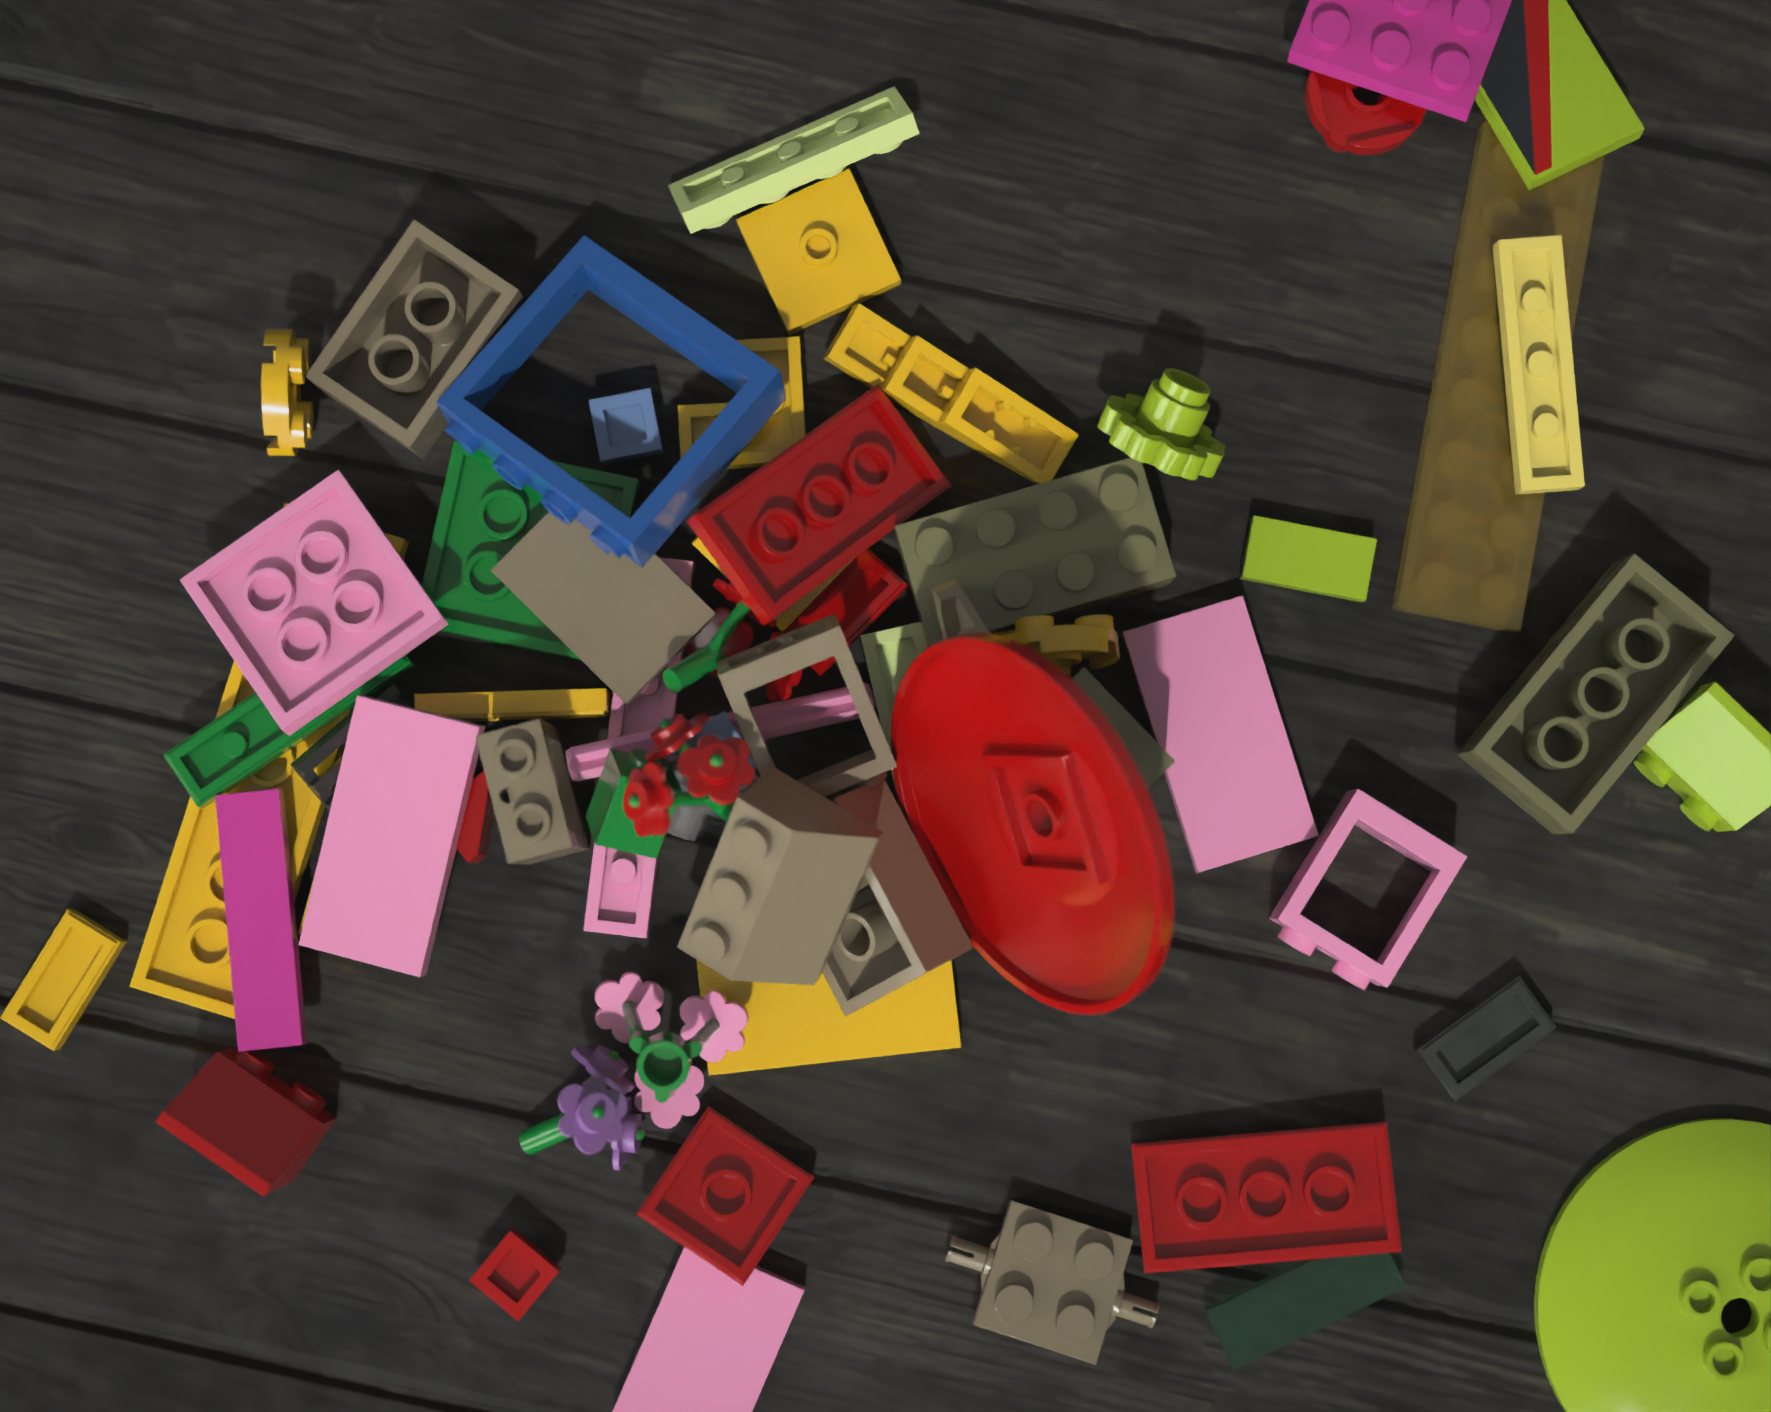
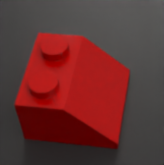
M229 1048L216 1052L162 1111L156 1123L262 1196H266L294 1182L336 1118L323 1109L327 1101L319 1093L299 1082H295L290 1087L271 1074L275 1065L255 1050L238 1052L235 1048Z

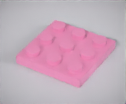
M339 470L180 579L281 730L289 736L448 625L443 615Z

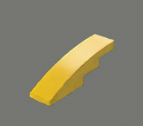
M860 303L853 306L823 356L824 360L869 388L879 384L892 402L1036 484L1048 482L1054 478L1079 435L979 369L967 368L918 335L909 336Z

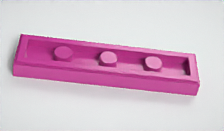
M284 789L215 795L238 1052L307 1044Z

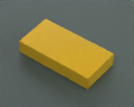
M67 909L0 1018L53 1051L60 1050L127 941L77 910Z

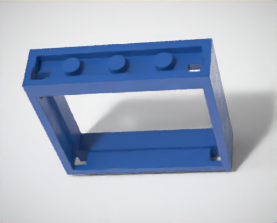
M584 235L438 399L437 404L448 423L444 431L457 440L465 452L474 455L479 449L494 460L492 467L510 485L522 490L527 484L543 496L540 499L543 506L561 522L571 525L574 520H577L592 531L590 534L591 540L605 554L608 555L611 552L619 559L622 555H625L643 568L785 401L786 394L780 370ZM587 290L597 295L737 393L631 518L627 517L482 412L483 408Z

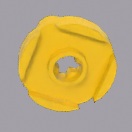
M267 328L263 346H276V350H273L274 363H262V419L264 436H277L268 445L267 452L269 456H296L298 449L306 448L307 439H312L313 437L312 401H301V384L305 383V375L312 367L311 342L309 338H297L295 329Z
M1110 615L1084 616L1077 618L1075 625L1054 626L1052 616H1028L1015 620V630L995 633V635L1007 637L1026 645L1047 658L1065 674H1071L1070 667L1080 664L1083 659L1089 658L1090 670L1112 665L1120 659L1118 634L1114 630L1113 617Z

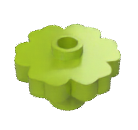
M1165 369L1160 379L1152 381L1145 398L1134 394H1127L1125 398L1111 395L1097 425L1101 431L1111 436L1109 442L1119 450L1124 451L1129 457L1136 461L1153 465L1160 471L1172 476L1183 477L1189 480H1196L1199 475L1212 478L1224 456L1225 445L1211 437L1212 430L1203 424L1210 409L1207 399L1211 388L1196 376L1178 369Z

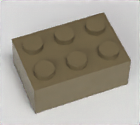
M413 220L305 377L321 391L424 459L448 425L437 404L438 399L526 300L519 289L416 220Z

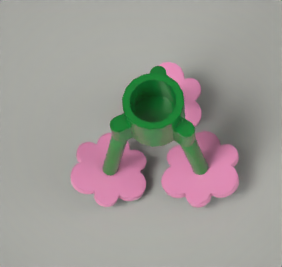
M626 972L620 977L619 982L606 980L596 988L595 1001L600 1007L595 1013L596 1024L602 1029H611L615 1039L622 1043H629L630 1048L640 1054L637 1060L635 1083L641 1091L635 1096V1106L641 1112H651V1119L658 1127L664 1129L672 1128L678 1124L682 1115H695L700 1108V1101L696 1095L701 1092L705 1080L701 1070L691 1066L692 1058L700 1055L706 1061L717 1062L726 1055L727 1051H739L745 1044V1036L741 1031L746 1027L749 1015L742 1004L734 1001L727 1002L724 993L719 990H711L704 998L693 995L682 1002L680 1016L686 1024L682 1027L680 1035L673 1032H660L649 1037L645 1034L644 1029L653 1030L660 1024L661 1017L657 1009L664 1002L665 995L663 989L654 981L642 982L641 977L636 972Z

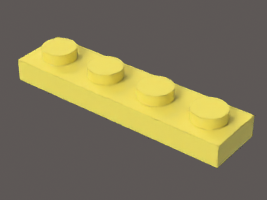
M1562 235L1501 239L1493 245L1515 495L1579 490L1585 486Z

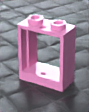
M1360 789L1348 790L1269 919L1283 927L1277 937L1296 950L1311 956L1315 948L1335 959L1337 962L1331 971L1362 990L1366 989L1369 982L1388 988L1468 856ZM1354 825L1431 872L1377 961H1374L1300 914Z

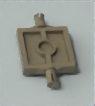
M1009 1201L1001 1230L989 1244V1247L953 1235L949 1246L972 1253L973 1255L969 1257L947 1250L945 1262H952L981 1272V1295L972 1321L973 1325L1094 1365L1097 1363L1105 1333L1115 1321L1116 1316L1152 1329L1156 1318L1135 1311L1133 1307L1156 1314L1159 1311V1301H1152L1124 1292L1123 1273L1133 1240L1015 1201Z

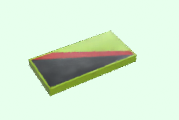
M1512 0L1475 101L1528 190H1532L1639 139L1645 128L1566 0Z

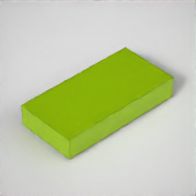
M1253 516L1250 520L1240 579L1364 602L1367 598L1377 539Z

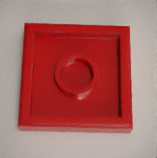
M708 1106L636 1215L743 1287L812 1182L814 1176Z

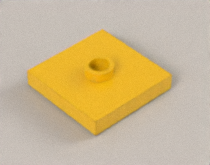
M846 169L833 177L824 179L736 219L740 232L788 335L901 285V278L850 169Z

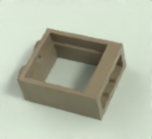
M835 614L716 662L718 677L745 741L749 746L759 774L762 777L773 767L776 768L745 692L835 656L872 749L797 780L827 798V795L849 786L852 791L864 785L871 788L886 779V771L897 767Z
M537 719L476 735L508 864L530 865L590 849L573 780L568 771L560 729L548 722ZM505 788H507L510 800L508 804L501 799V793Z

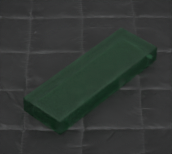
M1390 1253L1302 1260L1203 1309L1232 1369L1236 1370L1401 1290L1406 1285Z

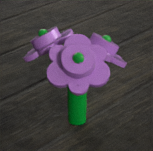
M598 1045L594 1051L586 1046L583 1048L575 1046L571 1054L585 1066V1069L591 1074L590 1078L582 1086L572 1084L561 1090L558 1096V1106L562 1113L521 1131L519 1134L521 1148L525 1153L532 1155L574 1136L575 1145L581 1152L595 1154L604 1148L607 1141L611 1142L613 1149V1169L621 1171L624 1163L628 1162L630 1153H638L641 1140L645 1136L642 1116L640 1114H633L632 1098L624 1096L635 1087L634 1083L624 1076L629 1067L617 1051H611L601 1045ZM604 1082H605L608 1086H610L612 1089L606 1090V1086H605Z

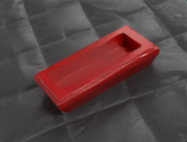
M866 549L854 558L782 633L786 634L835 614L847 645L850 647L908 585L874 553ZM835 656L810 665V667L821 676L836 661Z

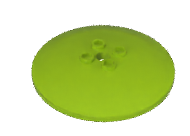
M1703 1118L1661 1127L1639 1136L1613 1151L1592 1168L1574 1188L1562 1205L1549 1230L1539 1261L1534 1295L1535 1330L1540 1356L1547 1378L1565 1412H1771V1125L1733 1118ZM1744 1298L1751 1309L1750 1322L1743 1330L1729 1333L1724 1329L1721 1322L1722 1309L1730 1300Z

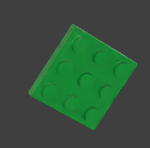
M454 440L422 582L423 589L448 623L440 631L582 661L490 571L549 512L540 501L543 496L527 484L522 490L513 487L492 467L493 459L479 449L474 455H471L462 449L458 441ZM551 461L577 481H581L591 491L627 517L631 518L633 516L641 483L638 478Z

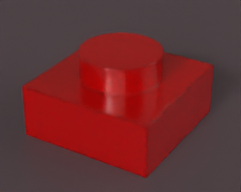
M513 1227L469 1281L515 1320L519 1321L562 1267Z

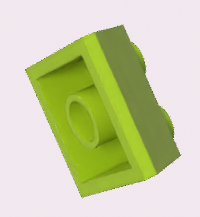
M1716 682L1692 687L1637 754L1638 758L1634 761L1636 768L1648 780L1659 787H1664L1667 784L1684 800L1680 805L1682 812L1694 824L1705 831H1710L1712 828L1716 832L1737 831L1771 806V734Z

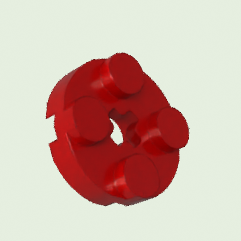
M1312 70L1309 71L1305 83L1304 96L1308 116L1315 129L1323 136L1326 145L1337 152L1349 151L1357 155H1376L1391 151L1402 145L1418 129L1428 110L1383 94L1376 98L1375 105H1365L1363 100H1357L1352 92L1358 88L1357 85Z

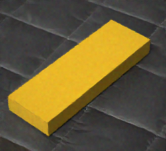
M606 688L415 694V708L467 722L610 718L613 693Z

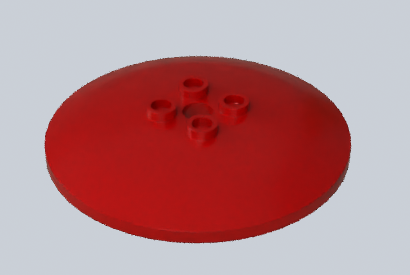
M980 632L958 634L932 645L912 662L903 676L892 712L891 752L897 765L896 768H893V776L900 808L973 947L1003 977L1036 1000L1058 1010L1074 1014H1100L1123 1006L1143 993L1155 980L1162 968L1170 945L1174 913L1173 881L1162 828L1153 802L1137 767L1113 727L1086 693L1060 668L1026 645L1007 637Z

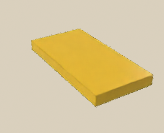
M697 960L700 997L704 998L711 990H719L724 993L727 1002L734 1001L742 1004L749 1015L748 1023L741 1031L745 1036L744 1046L736 1052L727 1051L726 1055L717 1062L707 1061L709 1075L961 1048L952 960L847 1016L844 1015L823 973L814 985L731 981Z

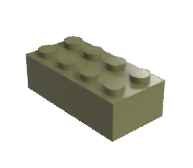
M1131 457L895 526L894 536L918 618L924 629L928 648L943 641L932 588L954 579L962 587L989 632L995 634L1002 631L1015 630V620L1019 618L1047 615L1052 616L1054 619L1167 586L1176 577L1143 464Z
M1636 554L1622 558L1612 563L1456 755L1553 835L1574 833L1735 635Z

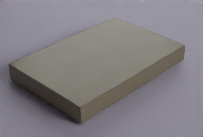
M548 512L490 571L625 704L629 705L717 614L656 554L651 557L643 568L625 555H622L620 559L611 552L607 555L591 540L590 534L592 531L577 520H574L571 525H567Z

